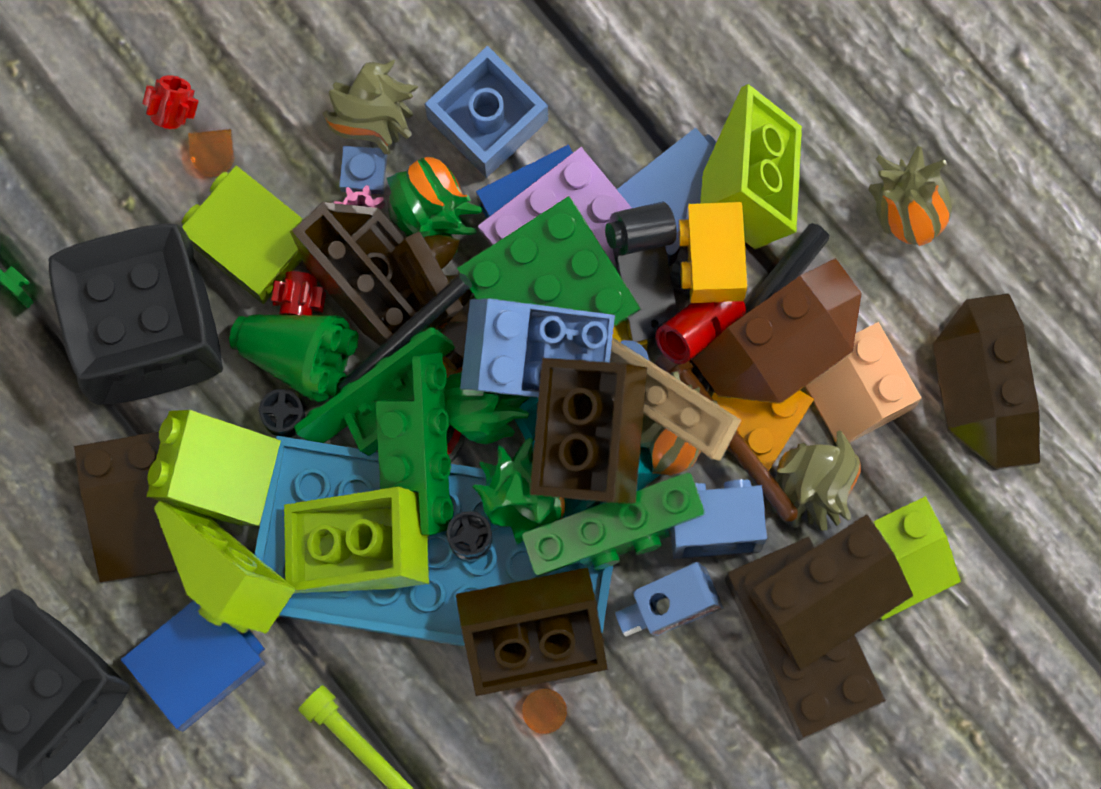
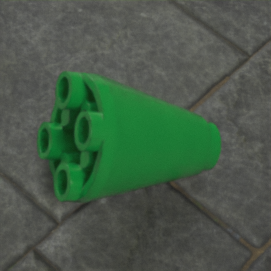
M252 314L248 317L239 316L231 328L229 337L230 347L238 350L239 355L316 402L325 401L330 396L335 397L340 393L338 384L347 377L344 371L348 358L355 352L359 341L358 331L350 329L349 323L343 317L336 315Z

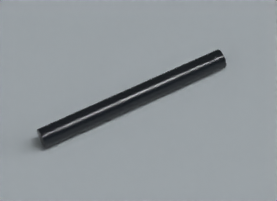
M462 273L458 274L338 384L340 391L347 384L357 381L375 368V365L380 360L393 355L408 344L413 336L423 332L472 287L469 278Z

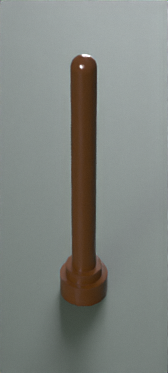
M662 354L655 361L654 364L670 375L672 372L677 371L681 382L686 385H692V389L699 387L701 395L714 401L693 374L694 366L691 364L693 358L685 364H676ZM736 430L728 445L729 450L757 486L762 485L764 496L781 518L786 522L795 521L798 517L796 506Z

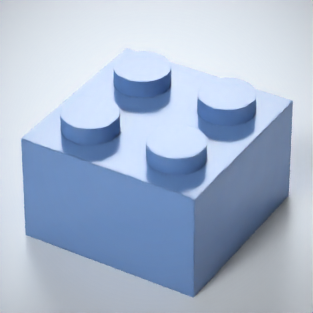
M488 46L425 103L427 119L486 178L548 122V105Z
M732 480L724 482V489L706 490V484L695 483L705 509V514L702 517L670 528L673 559L761 552L767 540L762 485L751 486L750 480Z

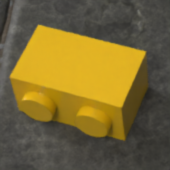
M742 202L688 204L686 219L678 220L679 246H687L688 262H681L682 289H690V303L744 301L747 291Z

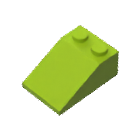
M747 84L741 87L703 171L700 204L742 202L744 241L754 249H757L797 232L802 126L751 85Z
M393 487L284 504L285 581L296 589L294 593L381 590L429 584L428 537L421 534L419 493L402 487Z
M159 501L154 509L185 591L191 599L201 606L198 613L207 621L217 626H221L225 622L242 633H246L248 629L267 634L296 589L210 517Z

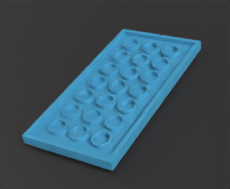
M277 436L276 439L281 440L261 517L255 555L285 580L284 504L380 490L378 452L367 456L357 448ZM451 464L449 496L453 503V517L461 512L473 511L480 513L487 519L491 526L493 543L491 550L485 557L472 562L461 560L453 554L449 547L447 531L427 535L429 584L381 590L293 593L279 616L465 647L455 594L587 568V566L577 562L542 576L536 575L524 541L516 544L511 527H500L490 523L484 511L481 497L472 488V485L486 486V475L483 469ZM591 565L588 569L596 598L601 632L603 633L613 565L600 570H594L593 565Z

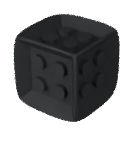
M179 224L148 225L72 245L49 257L50 285L65 348L77 376L79 388L92 403L97 405L117 404L139 400L200 383L223 371L220 343L204 280L194 259L192 243L183 227Z
M12 589L0 597V770L14 778L23 788L42 789L44 785L56 778L104 727L123 702L130 690V685L123 681L111 666L71 630L52 615L38 608L36 602L30 596L18 589Z

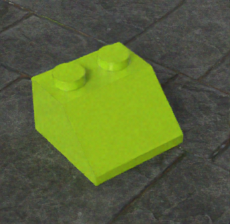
M926 496L873 521L893 550L914 595L881 617V621L961 582L947 536Z

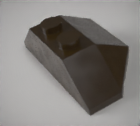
M322 202L290 231L306 268L363 334L379 346L422 308L391 254L405 238L379 208ZM430 324L424 331H426L429 328H432L433 325Z
M1009 293L966 299L932 344L947 431L971 451L983 458L995 470L1039 464L1040 410L1024 324Z

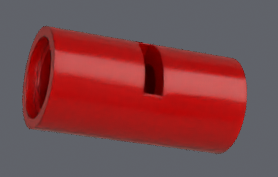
M744 301L690 303L657 329L656 342L660 351L673 363H687L705 349L727 327L745 315Z

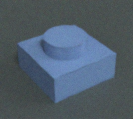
M343 146L340 176L341 192H346L347 187L352 189L353 192H362L363 188L368 185L371 194L384 195L387 154H384L380 148Z

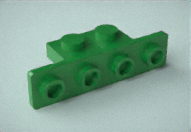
M433 327L416 334L400 350L380 360L371 371L357 381L344 386L339 394L324 405L311 410L306 415V418L294 426L297 435L307 441L325 443L348 426L360 452L367 456L372 455L378 450L376 401L384 399H414L413 356L442 353L444 357L455 349L452 340Z
M442 353L413 356L414 399H384L376 401L380 489L402 487L411 491H419L422 535H434L447 531L449 522L453 517V503L449 496L451 460L447 454L446 435L449 427V416L445 410L444 394L447 372L443 365Z
M684 473L636 491L635 504L606 502L525 532L522 538L534 573L538 576L577 562H581L587 567L593 565L594 570H600L620 562L618 556L635 550L636 554L639 555L660 548L662 546L660 540L670 537L669 528L704 516L705 509L693 476L690 473Z

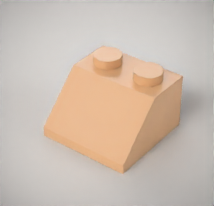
M879 322L855 334L853 353L805 386L809 396L814 398L813 403L836 444L837 431L841 430L849 443L915 409L922 399Z

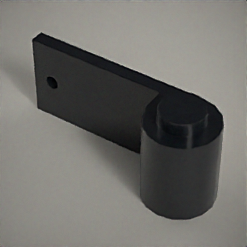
M663 201L614 212L610 216L609 223L605 225V237L609 247L613 249L616 269L642 309L626 319L629 341L637 342L656 337L657 329L677 314L666 246L674 244L676 240L677 228L671 208Z

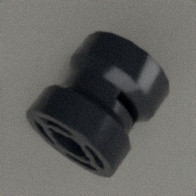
M473 511L461 512L449 522L447 540L453 554L461 560L472 562L482 559L491 550L493 543L491 526L480 513Z

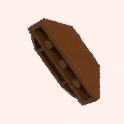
M832 259L800 275L731 324L698 354L692 362L718 397L781 404L853 353L862 293L837 259Z

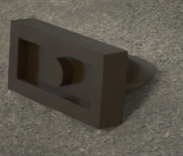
M419 231L406 237L392 251L391 254L422 307L457 276L444 275L442 269L448 265L457 252L460 243L459 239L443 235L423 237ZM469 289L432 322L433 327L437 328L449 322L466 305L472 295V291Z

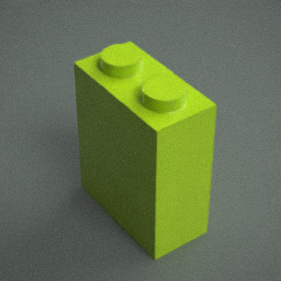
M236 165L229 174L223 172L216 178L210 187L211 194L201 206L195 204L183 217L181 224L195 250L264 305L272 295L274 281L284 282L286 272L293 271L303 260L290 234V231L303 218Z
M192 410L169 411L159 430V440L161 443L157 458L148 472L149 489L146 497L235 525L259 526L281 440Z

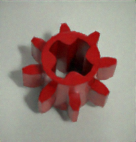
M166 75L156 80L155 87L146 86L142 104L148 106L146 114L150 115V119L155 125L165 129H177L181 125H185L186 118L194 119L199 100L193 98L195 91L191 89L189 82L177 76Z
M288 271L286 272L284 282L274 281L271 301L273 306L280 307L279 315H312L313 311L323 313L326 297L325 288L317 287L318 281L312 274Z

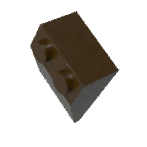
M159 432L74 446L79 487L99 582L101 584L178 571L154 509L159 501L146 497L149 489L148 472L157 458L161 443Z

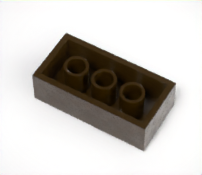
M810 536L727 572L725 577L727 586L799 742L876 708L886 701L856 635L800 671L749 596L755 586L815 548Z

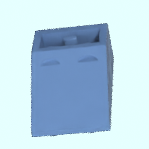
M470 299L460 389L539 398L542 358L610 362L615 315L495 299Z

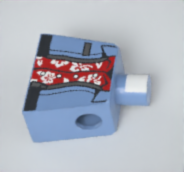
M696 562L633 591L637 603L615 612V615L625 637L645 628H648L651 634L658 636L720 611L724 607L707 568ZM668 597L670 601L669 610L659 615L657 604L659 600Z

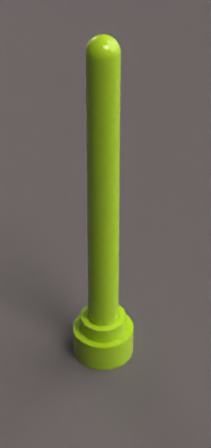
M324 685L313 692L299 707L298 711L310 723L315 721L319 726L325 724L388 789H414L337 712L339 706L334 702L336 697Z

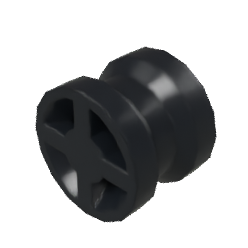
M277 389L266 394L261 400L259 415L269 433L275 437L282 436L288 438L297 434L294 426L306 418V413L296 394L286 389Z

